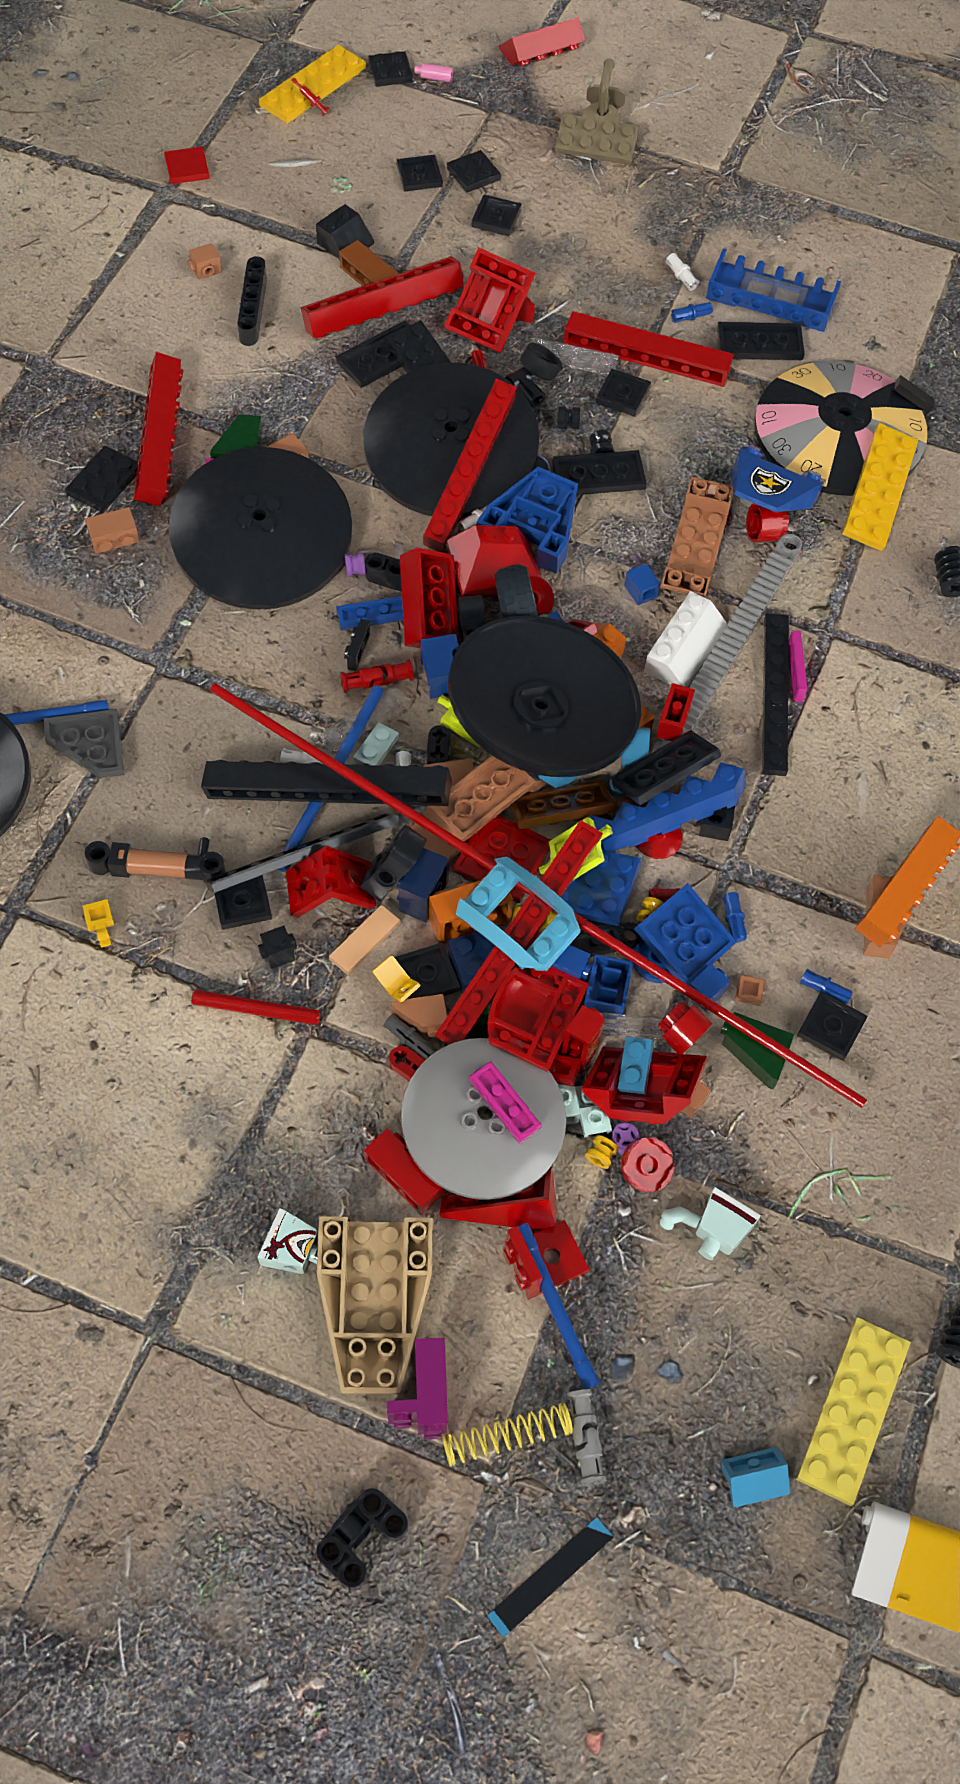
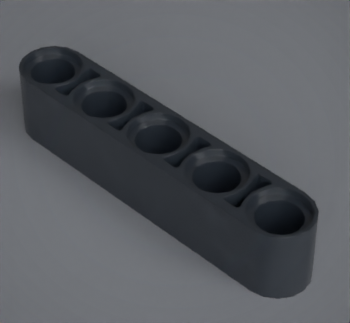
M253 256L247 261L238 315L239 340L245 346L255 345L259 338L267 284L265 260L259 256Z
M370 553L365 558L366 579L371 583L402 592L400 559L380 553ZM455 576L456 603L458 609V597L462 596Z

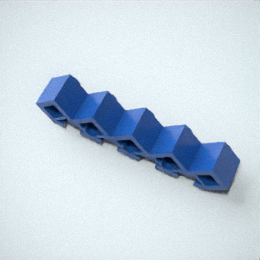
M720 762L711 782L689 776L686 778L678 795L663 791L653 797L648 802L646 808L622 801L613 821L589 815V818L594 821L597 830L607 824L612 828L613 834L601 840L602 850L615 853L616 850L626 846L631 848L648 841V838L659 833L663 835L681 828V824L693 819L696 822L713 815V811L723 807L728 809L736 806L746 786L744 768Z

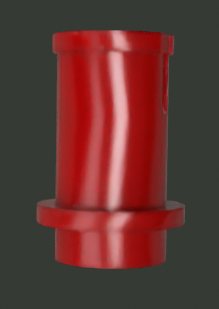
M654 886V889H649L648 897L666 902L680 888L659 889L658 886Z

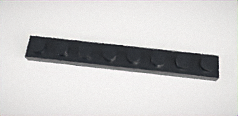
M766 613L764 618L762 774L786 776L788 772L789 615Z

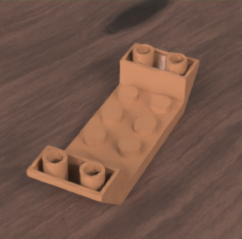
M691 477L684 508L660 588L689 594L692 591L706 598L734 493L732 486Z
M491 756L451 787L449 806H428L422 815L465 842L527 791L530 793L537 792L547 783L540 779L537 774L517 769ZM417 823L413 825L412 829L427 839L423 848L449 858V862L461 853Z

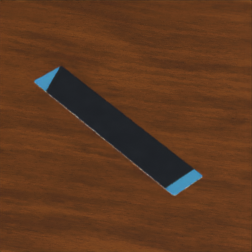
M596 1517L489 1613L487 1617L500 1634L505 1637L609 1543L613 1536Z

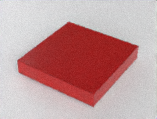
M203 146L164 151L170 184L210 179Z

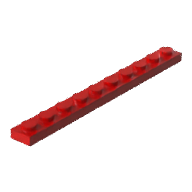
M580 820L540 881L559 897H562L601 839L603 833ZM531 892L505 930V933L526 950L553 908ZM495 946L436 1032L435 1037L447 1045L467 1038L494 998L503 980L516 965L498 947Z

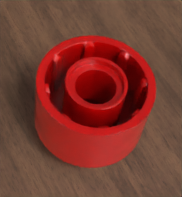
M755 503L749 507L746 517V530L751 542H776L787 533L789 525L787 511L774 512Z
M679 1002L658 1023V1027L664 1032L661 1037L680 1056L713 1023L694 1004L689 1007L685 1002Z

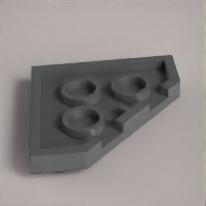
M117 709L44 718L45 740L49 746L99 778L125 775Z

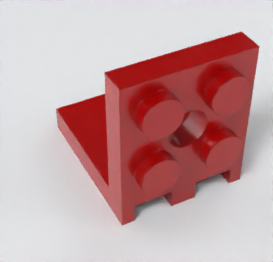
M325 846L286 871L290 916L299 918L331 898L369 910L377 906L376 899L359 887L371 861Z
M565 1220L556 1223V1226L533 1233L538 1244V1250L555 1288L589 1273L590 1269ZM518 1226L507 1230L504 1249L502 1250L508 1265L513 1264L516 1283L521 1291L525 1290L526 1297L530 1300L542 1294L540 1289L542 1276ZM547 1251H555L558 1253L560 1260L555 1264H549L545 1261L544 1254Z

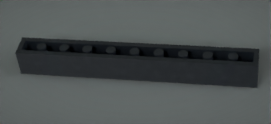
M225 760L206 761L201 788L207 799L385 804L319 762L305 764L292 761L287 763H274L272 761L249 762L246 760L239 762ZM342 763L406 805L449 806L452 778L448 767L440 765L432 767H420L417 765L394 766L392 764L382 766L366 763L346 765Z

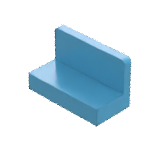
M778 1447L721 1460L722 1471L730 1484L731 1502L734 1507L790 1493L788 1464Z

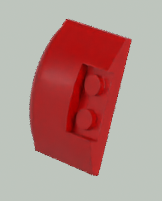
M552 966L547 971H537L534 968H524L522 970L520 967H515L503 980L492 1001L487 1024L489 1044L548 1072L564 1039L565 1030L573 1020L589 984Z

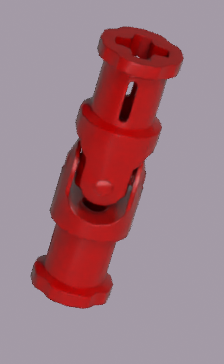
M409 659L405 663L395 665L387 663L371 668H360L357 672L345 674L343 671L340 672L343 692L348 693V690L363 688L365 690L372 686L391 685L395 681L405 679L413 681L414 674L412 663ZM383 672L387 677L385 680H383Z

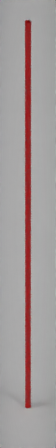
M217 683L211 686L210 692L491 871L497 864L494 860ZM520 882L515 885V887L527 895H530L532 892ZM574 912L579 927L855 1105L862 1108L866 1103L867 1099Z

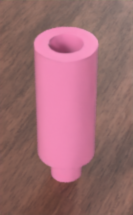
M423 63L422 66L415 65L414 73L421 74V78L452 82L453 68L427 63Z

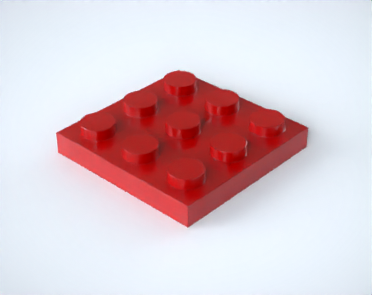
M497 815L472 835L467 844L494 861L496 858L509 857L536 876L539 867L542 866L550 852L548 842L551 839L530 829H519L515 822ZM461 853L453 866L452 872L477 882L487 876L490 870ZM515 886L510 891L513 901L520 904L525 893Z

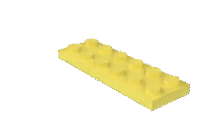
M858 1317L854 1320L796 1480L849 1506L854 1505L905 1361L910 1341Z

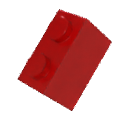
M675 683L671 684L659 721L656 738L671 742L682 735L695 689Z

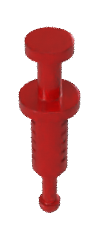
M292 78V82L300 88V92L311 102V107L317 106L324 116L330 108H325L319 102L321 97H316L306 86H302L296 78Z

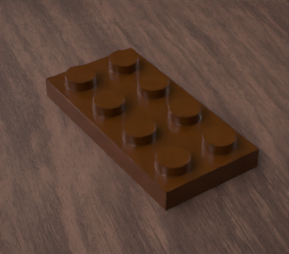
M602 780L526 793L509 806L519 829H532L535 826L545 824L554 825L567 820H581L584 817H589V815L603 816L607 813L616 812L615 802Z

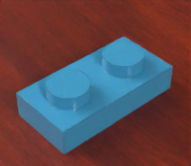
M626 1037L618 1084L620 1092L647 1093L654 1046L652 1039Z

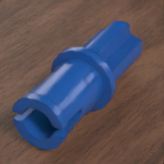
M711 302L698 305L689 304L687 307L671 310V318L673 323L690 319L694 321L696 317L711 314L713 307Z
M736 892L727 893L722 897L727 914L725 921L729 923L731 935L739 943L747 938L743 921L745 914L741 911L739 894Z
M806 969L800 981V984L818 992L822 991L845 1004L850 1001L853 993L851 990L832 982L831 977H823L809 969Z

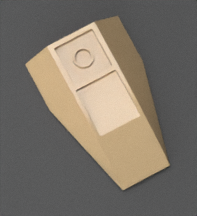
M319 1216L317 1277L341 1394H401L432 1277L433 1218H404V1222H348V1217Z

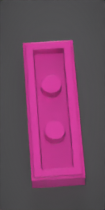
M792 631L789 638L788 656L793 701L803 702L807 692L802 637L801 631Z
M492 1061L469 1076L468 1080L519 1144L542 1128V1124Z

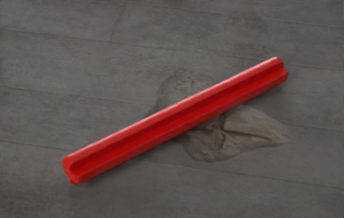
M194 990L191 1000L192 1004L196 1006L311 1025H318L321 1018V1011L316 1009Z

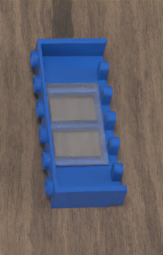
M723 248L709 280L706 299L801 323V326L821 332L825 331L837 299L841 281L837 280L833 292L822 290L824 285L822 277H818L814 287L803 284L805 276L803 272H797L794 281L783 279L785 269L782 266H778L775 276L763 273L765 268L764 261H758L755 270L744 268L746 258L743 255L738 256L735 265L726 263L727 249Z

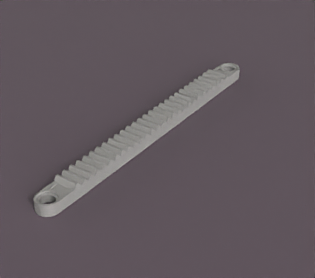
M786 534L780 539L774 551L771 552L770 557L767 559L766 564L760 570L758 577H756L751 588L744 596L739 608L733 614L731 621L728 622L723 634L720 635L707 660H705L700 668L699 673L694 681H692L690 688L695 689V693L682 735L690 730L693 731L799 556L802 540L797 535ZM791 543L796 548L788 549L785 547V544ZM658 738L650 754L670 741Z

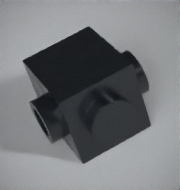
M285 926L260 934L261 944L258 945V949L262 959L267 958L271 969L295 961L294 948H297L293 933L288 934Z

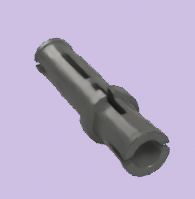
M391 1014L384 1022V1028H387L399 1038L403 1046L407 1045L423 1059L426 1060L438 1051L417 1034V1029L414 1027L410 1028L395 1014Z

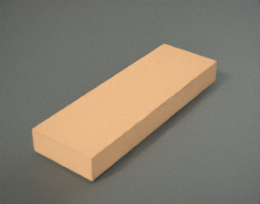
M380 905L329 956V960L349 975L400 925V919L383 905Z

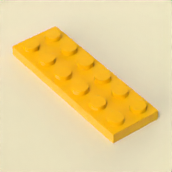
M338 44L259 99V106L285 123H289L311 107V102L300 92V88L292 82V78H296L302 86H306L316 97L320 96V100H322L366 69V61Z
M878 423L873 433L841 533L842 535L881 552L887 544L918 439Z

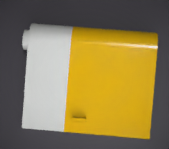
M873 1502L871 1507L866 1505L862 1515V1524L866 1525L867 1537L851 1595L959 1633L960 1531L877 1502Z

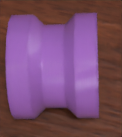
M363 552L355 556L345 554L347 577H352L354 574L365 576Z
M624 1122L618 1124L614 1128L610 1139L619 1148L617 1154L623 1155L627 1146L632 1141L639 1139V1132L633 1124Z

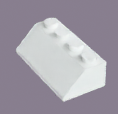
M692 591L689 592L647 655L645 673L669 685L672 683L685 687L691 685L713 647H715L720 635L723 634L725 627L728 625L712 601Z

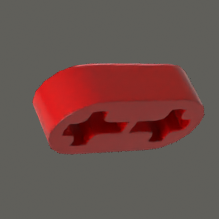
M405 1046L395 1047L389 1054L390 1067L409 1082L416 1070L425 1061V1059ZM403 1055H405L406 1062L409 1065H407L404 1062H400L399 1064H397L396 1056L401 1058Z

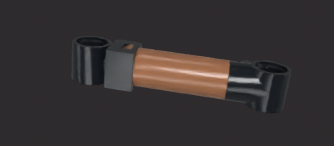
M207 837L200 838L197 854L133 849L128 843L112 842L110 850L109 846L102 841H94L85 849V858L91 872L97 875H104L110 872L111 876L129 878L130 874L203 880L205 882L206 879L226 872L222 856L217 852H208L210 840ZM103 856L102 859L95 860L97 857ZM211 867H217L215 870H208Z

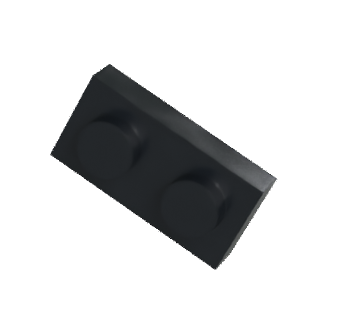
M360 619L358 627L353 628L351 635L352 643L346 646L344 659H347V668L349 670L357 671L370 637L369 620Z

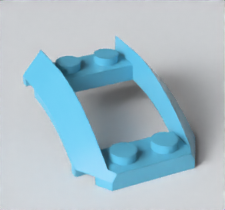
M509 857L496 858L497 864L471 894L465 900L459 899L456 915L498 947L522 970L524 968H534L537 971H547L581 932L574 910L547 885ZM518 882L531 890L558 913L527 950H524L509 935L487 918Z

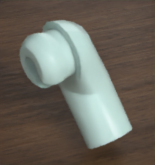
M675 1207L665 1210L661 1214L662 1218L659 1223L666 1230H672L674 1224L679 1222L696 1229L701 1216L683 1207Z

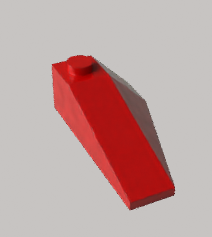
M552 1166L532 1186L511 1196L498 1199H473L454 1193L442 1196L440 1217L513 1228L525 1223L529 1224L530 1229H545L556 1226L557 1205Z

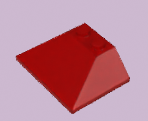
M478 247L470 265V276L456 308L452 307L444 328L501 354L536 273Z
M475 525L446 541L448 553L454 555V571L462 597L482 595V597L498 598L494 574L500 568L520 564L526 566L529 576L533 575L542 578L539 567L536 564L531 543L517 526Z
M603 1046L582 1087V1092L611 1119H620L625 1122L639 1121L649 1124H665L691 1103L706 1065L707 1056L691 1054L679 1056L677 1053L653 1051L647 1093L638 1094L620 1092L618 1090L624 1048Z

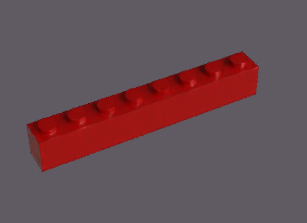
M450 256L302 306L301 312L305 330L313 338H322L327 333L342 331L350 325H360L370 318L376 319L388 312H398L402 307L418 305L420 301L435 299L443 293H453L458 288L464 286L461 263Z
M574 311L570 315L564 332L563 344L722 387H725L734 357L733 353Z
M156 352L150 366L133 499L160 507L163 498H168L170 490L167 482H169L172 473L169 465H171L174 456L171 448H173L176 439L173 431H175L178 418H175V414L177 415L180 402L176 400L181 393L182 386L178 385V383L182 380L183 369H180L181 359Z
M496 378L423 535L424 546L438 552H445L447 547L446 541L452 537L513 405L517 387Z

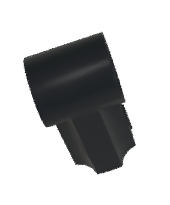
M525 367L505 376L507 380L522 392L531 407L537 408L545 400V393L533 382L531 373Z

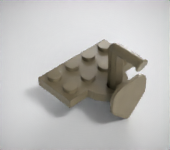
M609 58L603 63L604 69L600 85L592 84L587 88L586 99L591 105L584 110L583 115L562 114L555 152L632 165L639 126L620 123V115L617 109L625 104V92L616 87H609L612 70L615 67L614 60Z

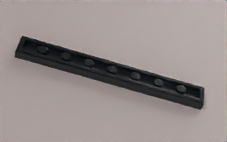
M387 812L206 879L205 882L208 890L215 893L306 859L325 846L335 848L397 825L400 822L397 815Z

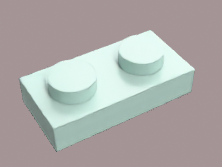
M378 722L353 756V762L358 765L362 763L380 765L399 739V732Z

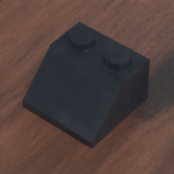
M346 204L316 223L317 244L338 259L339 251L357 240L368 248L374 244V239L360 214Z

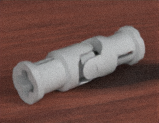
M590 1389L572 1391L566 1394L571 1405L573 1417L571 1418L576 1459L580 1460L583 1478L580 1482L582 1486L607 1482L606 1476L602 1472L600 1457L603 1454L599 1441L596 1415L592 1413L590 1401L592 1392Z

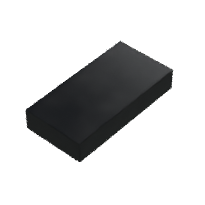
M900 375L896 379L895 391L929 414L934 408V398Z

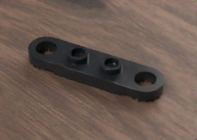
M634 922L622 923L619 926L606 925L598 927L631 949L635 948L636 944L642 941V938L634 930L638 925L634 924ZM581 930L570 944L591 954L590 957L595 954L602 955L616 952L584 930ZM625 930L632 931L636 939L628 940L623 932Z

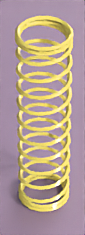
M564 1402L560 1403L559 1410L556 1406L552 1405L550 1411L551 1420L543 1408L539 1412V1421L536 1415L530 1411L528 1413V1426L524 1417L518 1414L517 1430L512 1419L507 1417L505 1422L506 1434L501 1423L496 1420L494 1422L495 1438L488 1424L484 1423L483 1440L478 1429L473 1426L471 1430L472 1445L466 1431L462 1429L460 1431L461 1450L452 1432L449 1435L447 1433L446 1435L443 1434L442 1438L449 1466H455L451 1436L462 1463H465L463 1434L473 1459H477L474 1430L486 1457H488L486 1428L491 1436L496 1453L499 1454L497 1424L500 1427L508 1450L511 1451L508 1420L514 1430L519 1447L522 1448L520 1418L526 1428L530 1443L533 1445L531 1414L537 1424L542 1441L545 1442L542 1411L548 1420L555 1439L557 1436L553 1409L556 1410L565 1435L572 1434L573 1428L566 1404Z

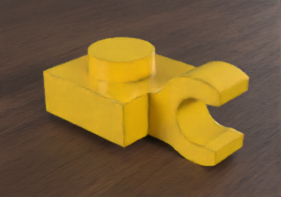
M108 899L83 905L88 931L96 930L101 948L110 946L111 941L107 927L114 926V921Z

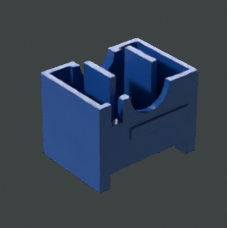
M456 634L421 640V664H423L428 686H430V699L438 698L442 694L449 696V670L457 651L456 649L459 647Z
M597 954L594 955L584 1006L598 1010L603 1015L605 1022L619 1025L621 1023L633 962Z

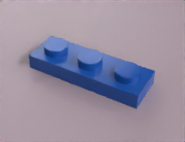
M402 596L336 606L340 630L358 627L360 619L369 620L370 626L403 621Z

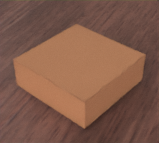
M740 974L735 1001L760 1006L765 980Z

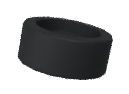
M529 343L520 356L522 365L529 372L546 381L554 380L562 368L560 359L549 349L537 343Z

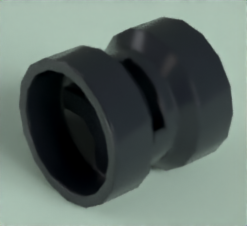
M558 406L557 428L571 427L572 429H579L580 407L567 409L564 406Z
M598 430L591 434L589 440L592 454L615 452L611 444L610 432Z

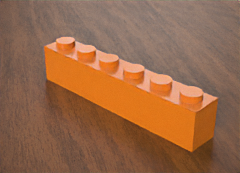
M937 816L923 832L855 929L878 947H881L887 940L891 943L900 932L897 928L899 924L904 925L913 914L910 908L912 906L916 908L925 897L922 891L924 889L928 891L937 878L934 877V874L936 872L941 873L949 861L946 860V857L948 855L951 857L960 847V844L957 843L960 839V831Z

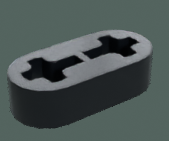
M437 725L429 731L426 753L427 764L448 762L450 731L445 726ZM437 735H442L441 744L437 743ZM436 752H440L439 761L434 760Z

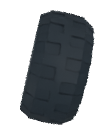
M516 564L500 568L494 576L503 618L538 616L527 567Z

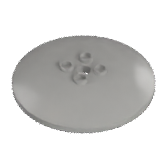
M475 1038L447 1045L432 1054L420 1065L406 1088L401 1111V1124L404 1140L410 1155L420 1170L434 1183L447 1191L463 1197L498 1199L514 1195L532 1186L553 1165L565 1136L566 1110L559 1086L549 1071H544L490 1045L488 1038ZM490 1061H492L542 1124L540 1130L521 1144L516 1141L468 1080L470 1075ZM482 1107H487L492 1111L493 1116L488 1120H483L478 1116L477 1111Z

